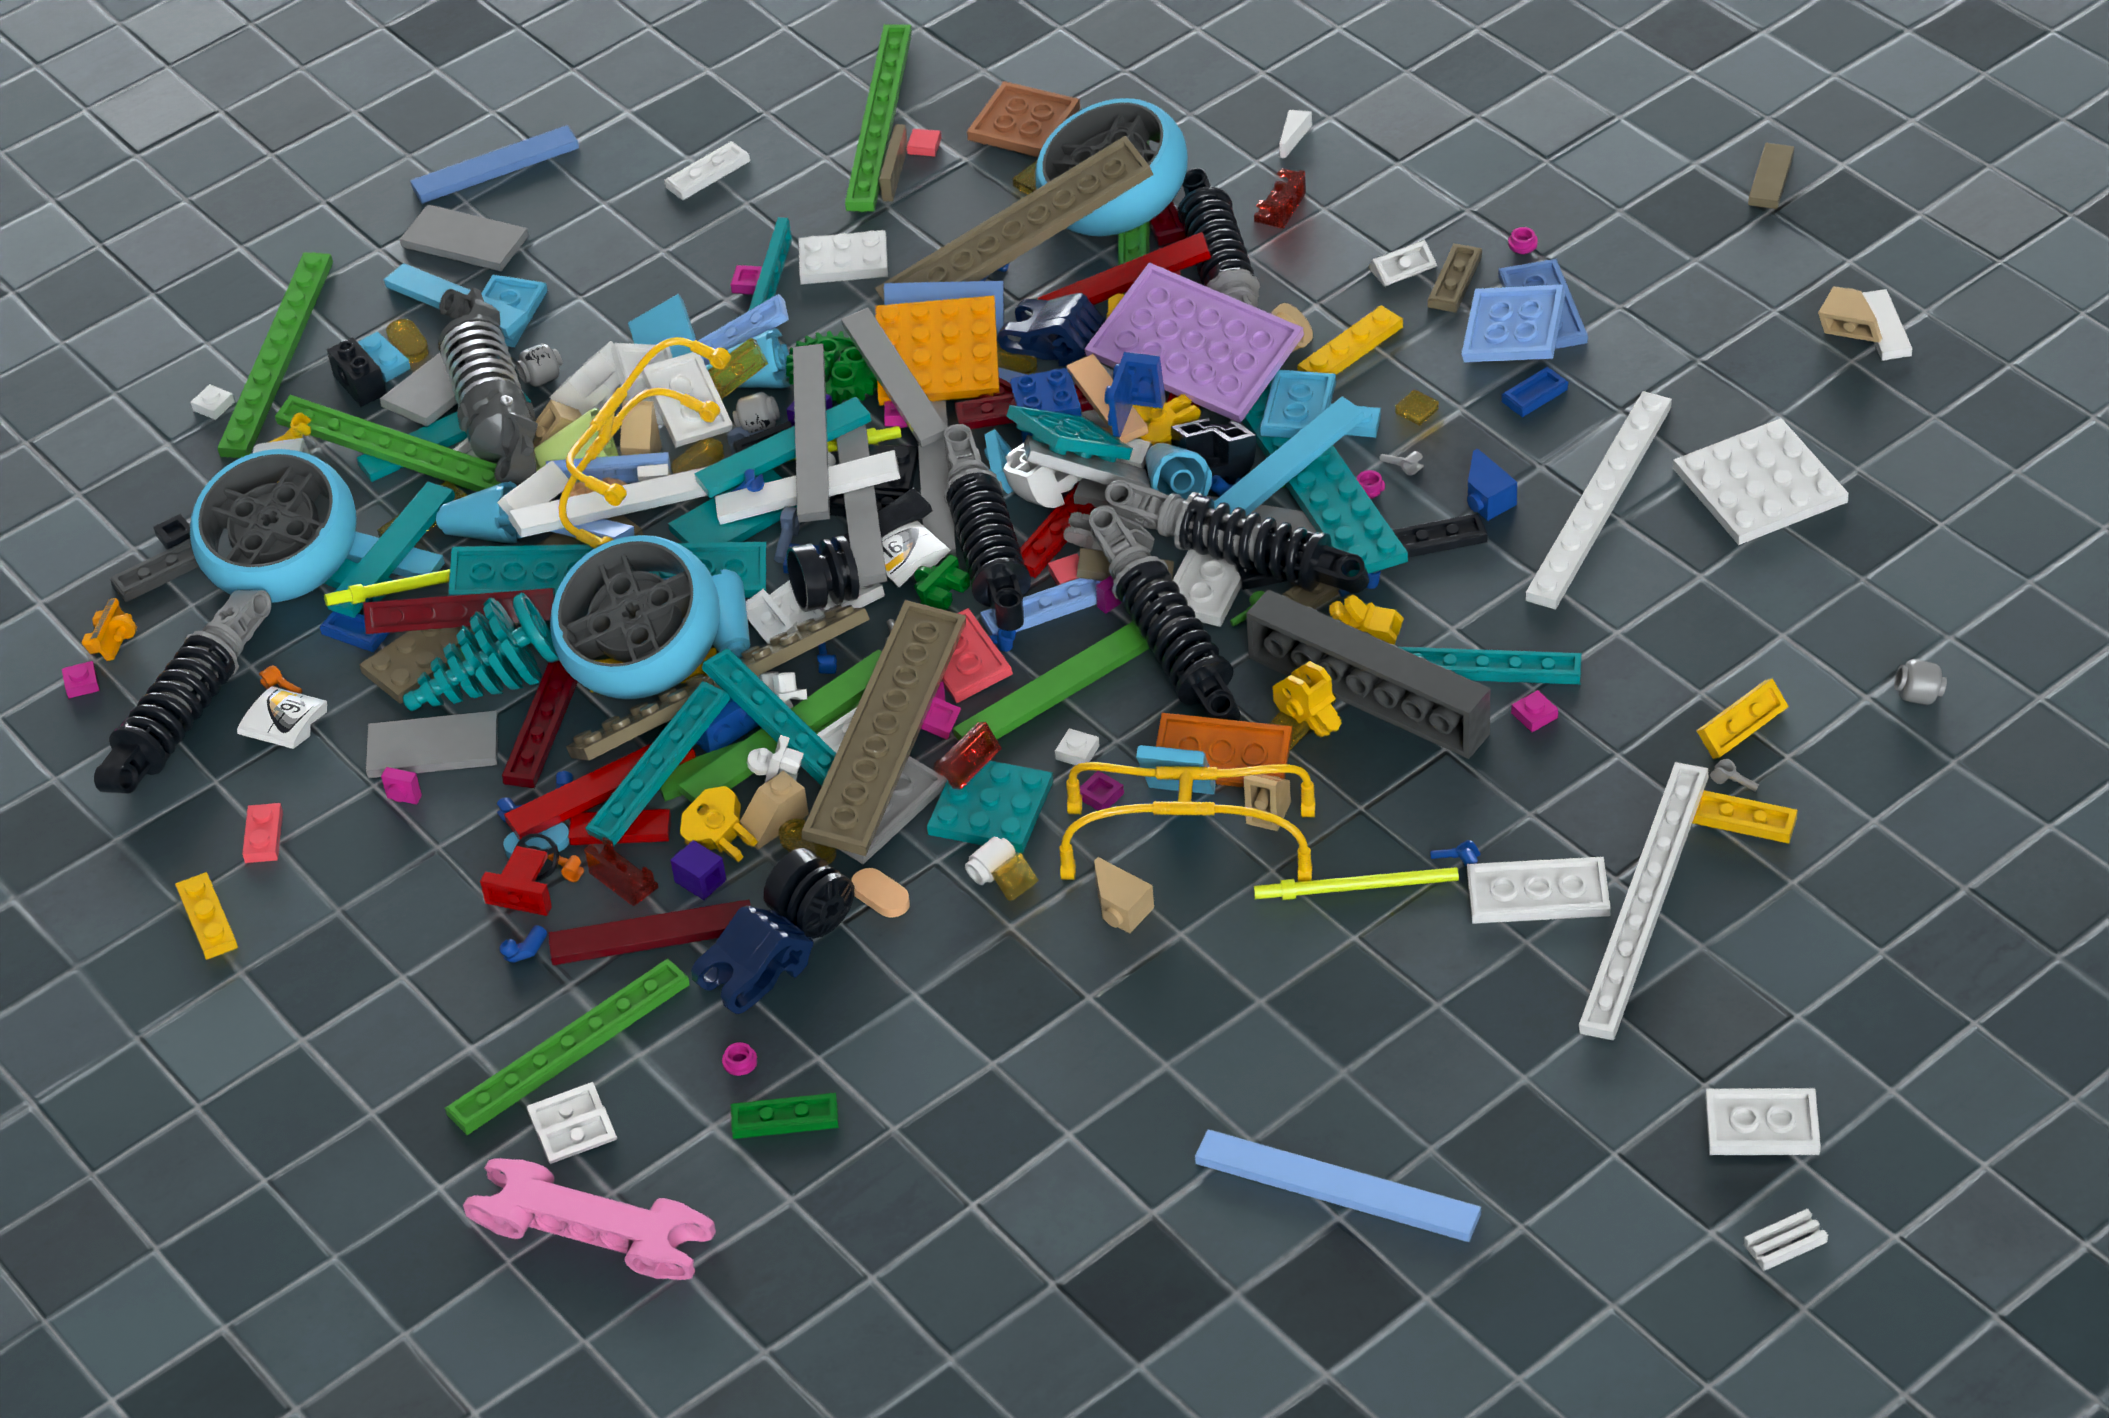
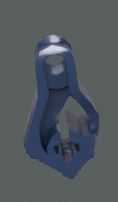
M1074 293L1052 300L1024 299L1015 308L1017 322L1005 323L1000 329L997 339L1000 347L1006 352L1028 355L1043 360H1059V366H1066L1078 361L1086 354L1085 347L1106 319L1083 293ZM1025 310L1030 311L1033 315H1027ZM1007 335L1021 337V340H1010Z
M749 905L743 906L734 915L716 943L695 961L691 969L692 980L705 990H713L719 985L725 984L721 989L723 1005L735 1014H741L773 989L779 975L786 970L790 976L796 978L808 965V959L814 942L810 937L804 935L805 932L800 927L795 926L789 919L781 917L779 913L773 910L754 908Z

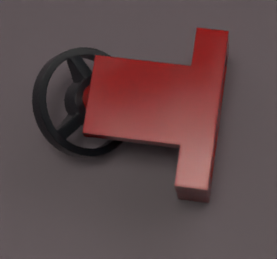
M537 833L523 837L515 846L501 875L485 871L480 883L485 904L547 916L552 908L547 884L535 881L543 880L555 871L559 862V851L555 842L548 836ZM532 838H543L549 842L552 848L542 850L536 846L529 847L525 842ZM554 854L549 870L538 876L548 855Z

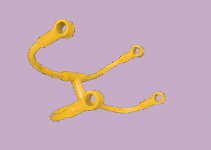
M681 337L663 340L646 353L624 384L617 388L590 422L588 430L573 445L566 457V467L571 476L560 497L559 518L565 529L576 536L577 540L594 549L613 540L608 536L600 538L582 528L579 530L573 526L567 517L566 507L569 495L577 480L583 482L585 487L603 495L605 500L613 506L620 505L624 500L627 492L623 486L617 483L609 485L591 475L586 476L582 472L591 460L596 459L620 428L623 419L639 402L650 396L661 395L680 401V404L698 412L700 417L706 422H713L720 414V407L713 401L703 402L687 393L681 394L671 389L651 388L633 397L617 416H614L619 405L627 397L628 390L646 365L661 350L673 345H682L689 347L692 352L708 359L710 364L716 369H724L731 360V355L726 349L721 347L714 349L700 341H692ZM599 431L596 439L586 450L584 458L575 467V456L594 433Z
M1085 762L1075 765L1069 773L1068 780L1066 781L1068 814H1082V794H1080V785L1077 779V775L1082 771H1106L1156 777L1157 780H1179L1178 801H1154L1153 804L1116 806L1092 812L1073 822L1065 831L1062 844L1059 847L1061 880H1075L1076 861L1074 860L1073 847L1070 841L1073 834L1079 828L1095 820L1114 815L1153 812L1154 815L1214 816L1215 813H1226L1254 817L1274 823L1289 831L1299 844L1297 850L1298 882L1312 881L1311 850L1302 832L1286 819L1253 808L1215 805V802H1191L1193 780H1217V778L1268 773H1293L1300 776L1303 781L1301 783V817H1315L1314 783L1311 781L1308 772L1299 766L1274 764L1234 769L1199 766L1141 768L1110 763Z

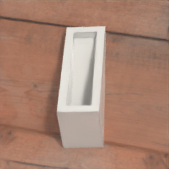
M1288 111L1280 140V158H1286L1311 128L1312 112Z

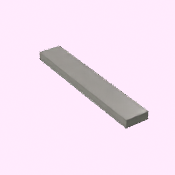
M867 307L842 318V326L920 446L924 447L944 438V431L947 429V426L870 309Z

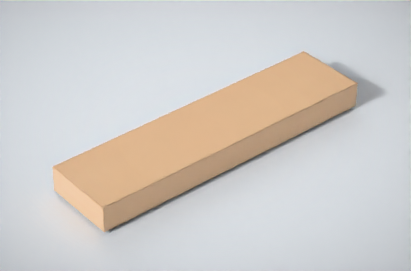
M1094 354L1066 365L1072 380L1113 434L1112 426L1108 425L1109 404H1105L1106 388L1111 386L1113 382L1111 376ZM1133 406L1121 437H1116L1124 443L1148 434L1147 424Z

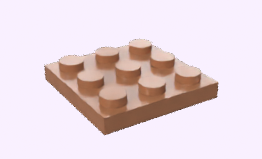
M1003 81L967 130L968 140L1039 157L1044 143L1052 132L1066 119L1079 111L1080 99Z

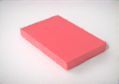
M969 608L958 613L966 615V625L942 678L944 687L956 704L1013 674L1011 666Z

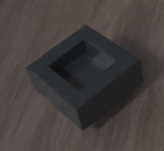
M181 514L153 527L157 538L167 550L190 539V524Z

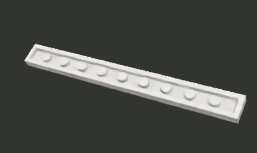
M1642 391L1528 587L1526 601L1556 610L1669 413L1672 403L1671 398Z
M1677 762L1674 764L1580 1020V1034L1613 1041L1615 1039L1709 777L1708 768Z

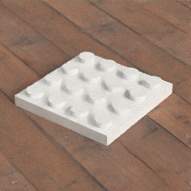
M1782 418L1673 460L1674 471L1738 545L1848 502L1849 493Z

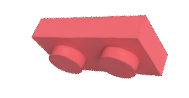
M281 803L248 805L242 853L245 863L278 860L283 817Z

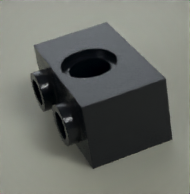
M353 337L327 349L333 376L360 407L386 394L381 368Z

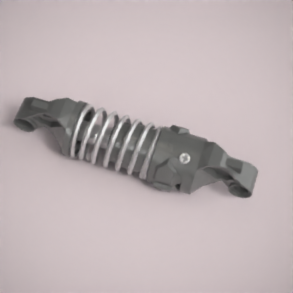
M472 288L467 295L453 289H448L441 297L439 310L442 314L455 318V320L451 321L442 330L438 339V347L446 366V372L449 375V381L452 384L455 400L458 403L457 418L460 430L466 432L470 446L476 456L483 460L497 463L494 473L496 481L501 483L510 481L518 486L536 473L533 442L536 438L538 423L535 422L533 405L526 401L521 390V384L518 381V375L514 370L504 334L500 328V312L492 305L484 302L479 289Z

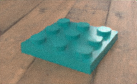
M1014 405L1009 406L1006 417L1017 423L1016 428L1032 433L1034 440L1048 444V449L1054 453L1066 455L1067 451H1071L1080 457L1088 459L1092 455H1097L1099 458L1109 462H1116V459L1130 460L1133 448L1084 416Z
M958 755L928 822V835L977 845H984L992 837L1005 838L1013 845L1015 852L1023 853L1054 782L1053 772Z

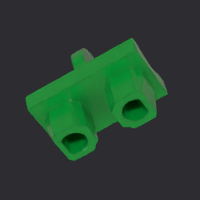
M951 554L938 567L933 566L930 569L926 566H920L914 572V577L917 581L914 588L923 605L947 610L953 601L950 590L954 589L964 593L970 587L969 573L959 568L958 558Z

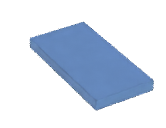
M1557 259L1498 269V277L1502 287L1564 285L1565 299L1555 349L1586 344L1588 342L1587 332Z
M1003 281L884 283V305L994 296L997 337L1004 325Z

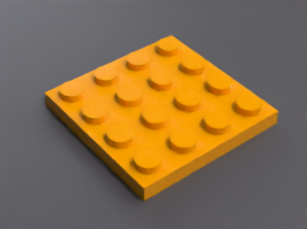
M994 296L875 306L876 320L930 401L976 398L981 394L994 396L993 393H1000ZM877 380L879 406L885 405V401L891 400Z

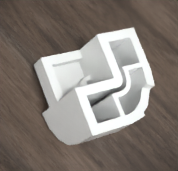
M612 341L608 342L587 360L579 370L550 396V399L578 409L582 415L594 408L601 410L616 389L621 387L611 352L614 343Z
M1024 443L1005 456L1007 463L1003 470L1012 490L1024 500L1043 507L1056 508L1065 504L1061 493L1071 490L1074 484L1083 479L1082 477L1028 462Z

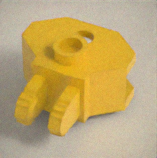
M1181 394L1168 403L1165 402L1163 409L1133 405L1148 427V434L1138 437V439L1149 441L1153 445L1157 443L1171 445V426L1199 420L1201 410L1195 405L1192 406V400L1185 394Z
M1353 594L1344 599V605L1341 601H1335L1329 605V613L1333 619L1340 620L1351 627L1395 645L1404 620L1397 610L1376 607L1372 602L1365 605L1361 599H1358Z
M1309 661L1291 672V675L1273 685V701L1281 712L1295 718L1299 724L1306 721L1311 730H1314V734L1320 736V738L1330 735V732L1339 730L1338 728L1342 724L1340 716H1337L1338 713L1331 705V702L1336 699L1332 694V678L1324 667Z
M727 786L705 789L682 813L680 835L685 839L686 845L694 840L709 850L717 849L720 853L724 851L735 861L740 862L744 856L737 847L731 844L738 835L745 844L751 847L758 843L756 838L741 825L739 821L741 804L736 794Z

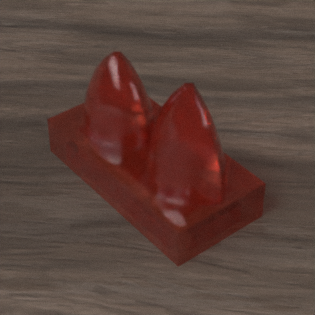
M978 722L941 759L937 760L933 767L936 773L946 777L952 789H962L1002 748L986 722Z

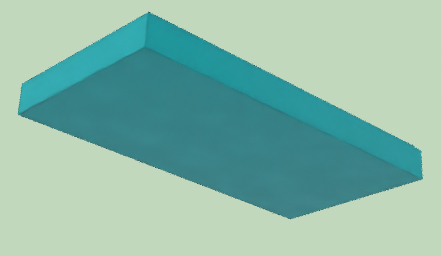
M773 469L762 473L764 483L783 479ZM739 485L732 487L719 495L729 493L733 491L735 488H737ZM714 497L671 521L668 525L669 531L682 543L743 542L780 521L783 509L720 525Z

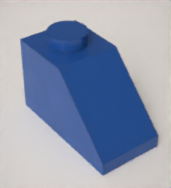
M1476 449L1472 454L1467 502L1472 511L1478 512L1484 519L1489 521L1517 505V481L1483 452Z

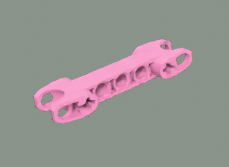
M500 1158L489 1160L485 1166L487 1179L495 1185L502 1187L503 1190L493 1196L474 1195L468 1197L463 1204L468 1218L498 1235L520 1239L524 1236L527 1228L530 1227L625 1253V1263L630 1269L656 1279H691L696 1271L693 1266V1259L684 1252L677 1250L676 1247L686 1241L706 1242L712 1240L716 1232L713 1220L683 1203L660 1198L648 1210L553 1184L554 1176L547 1168L526 1160Z

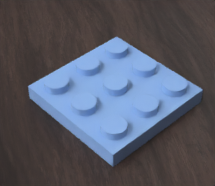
M1564 285L1475 289L1462 349L1463 361L1553 359L1565 299Z

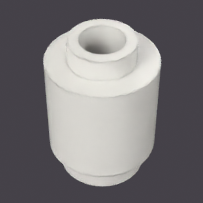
M992 837L969 856V862L965 864L966 871L979 885H983L986 882L991 883L1015 863V849L1007 839Z

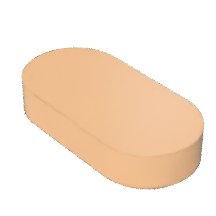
M865 868L853 875L851 881L855 886L854 896L881 915L894 918L903 915L909 909L908 891L881 871L874 868Z

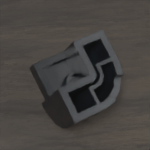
M1207 418L1171 426V445L1198 453L1206 460L1212 476L1218 475L1229 485L1235 484L1238 478L1242 479V477H1245L1254 464L1256 435L1235 421L1228 422V425L1210 424V419Z

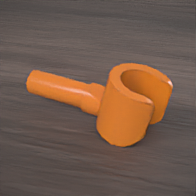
M274 665L259 673L262 677L260 682L266 689L278 684L288 691L302 693V689L283 678L279 669Z
M554 854L548 855L547 859L553 861ZM559 855L558 864L563 867L561 874L568 881L577 882L585 872L583 867H579L581 864L580 858L572 855L567 859Z

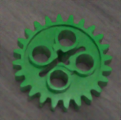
M828 331L827 336L824 337L819 332H816L815 339L806 335L804 342L796 341V347L823 344L826 394L831 395L832 400H836L838 405L843 403V400L848 401L854 397L864 401L865 394L872 396L874 388L878 389V382L874 373L851 338L844 337L843 331H840L838 336H833L832 332ZM792 347L786 359V376H789V384H794Z

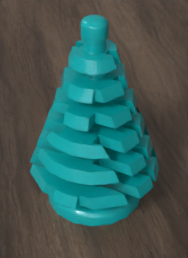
M521 592L513 599V607L521 624L519 628L516 627L499 601L489 598L483 604L485 616L481 612L476 611L470 618V625L475 635L467 627L462 626L456 635L461 650L454 643H449L443 648L450 669H448L440 657H436L430 663L435 678L431 679L426 672L421 674L417 679L420 687L403 695V703L410 711H415L427 701L432 707L444 705L443 699L440 697L442 693L453 704L463 701V694L458 684H461L463 690L471 698L475 699L484 696L482 687L479 685L480 682L492 695L503 694L502 682L510 690L524 688L522 686V678L529 685L540 683L542 679L541 671L531 650L526 645L532 643L539 654L548 662L554 663L559 658L553 646L549 627L525 593Z

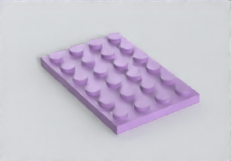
M1148 263L1085 347L1086 356L1094 354L1099 362L1113 368L1116 364H1120L1124 352L1160 356L1165 391L1177 396L1185 394L1192 400L1191 402L1241 423L1302 339L1304 331L1301 326L1152 263Z

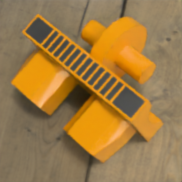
M117 598L109 599L104 610L95 612L92 619L95 629L92 633L84 635L82 645L89 654L101 653L106 661L115 659L123 640L133 638L137 631V626L133 622L132 615L121 610Z

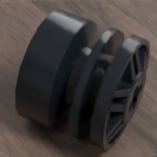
M834 536L831 541L821 539L818 544V552L812 543L788 548L786 560L789 580L794 597L802 611L808 612L825 608L828 595L835 604H841L844 598L846 601L857 600L860 590L857 564L849 543L844 536Z
M801 848L788 853L774 866L763 890L764 902L768 908L779 913L781 917L789 919L795 926L800 927L805 932L804 935L815 939L824 937L844 920L854 899L855 886L850 878L841 874L836 868L829 866L824 859L813 851Z

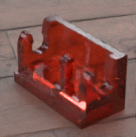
M1280 169L1277 175L1286 177L1288 182L1276 181L1274 183V188L1267 199L1257 203L1256 207L1260 208V210L1254 214V222L1284 229L1306 194L1305 171L1299 170L1297 172L1289 169Z
M602 838L604 848L599 854L596 847L592 844L584 849L589 873L633 907L659 888L658 883L654 881L651 870L647 867H643L642 871L614 850L613 843L608 838Z

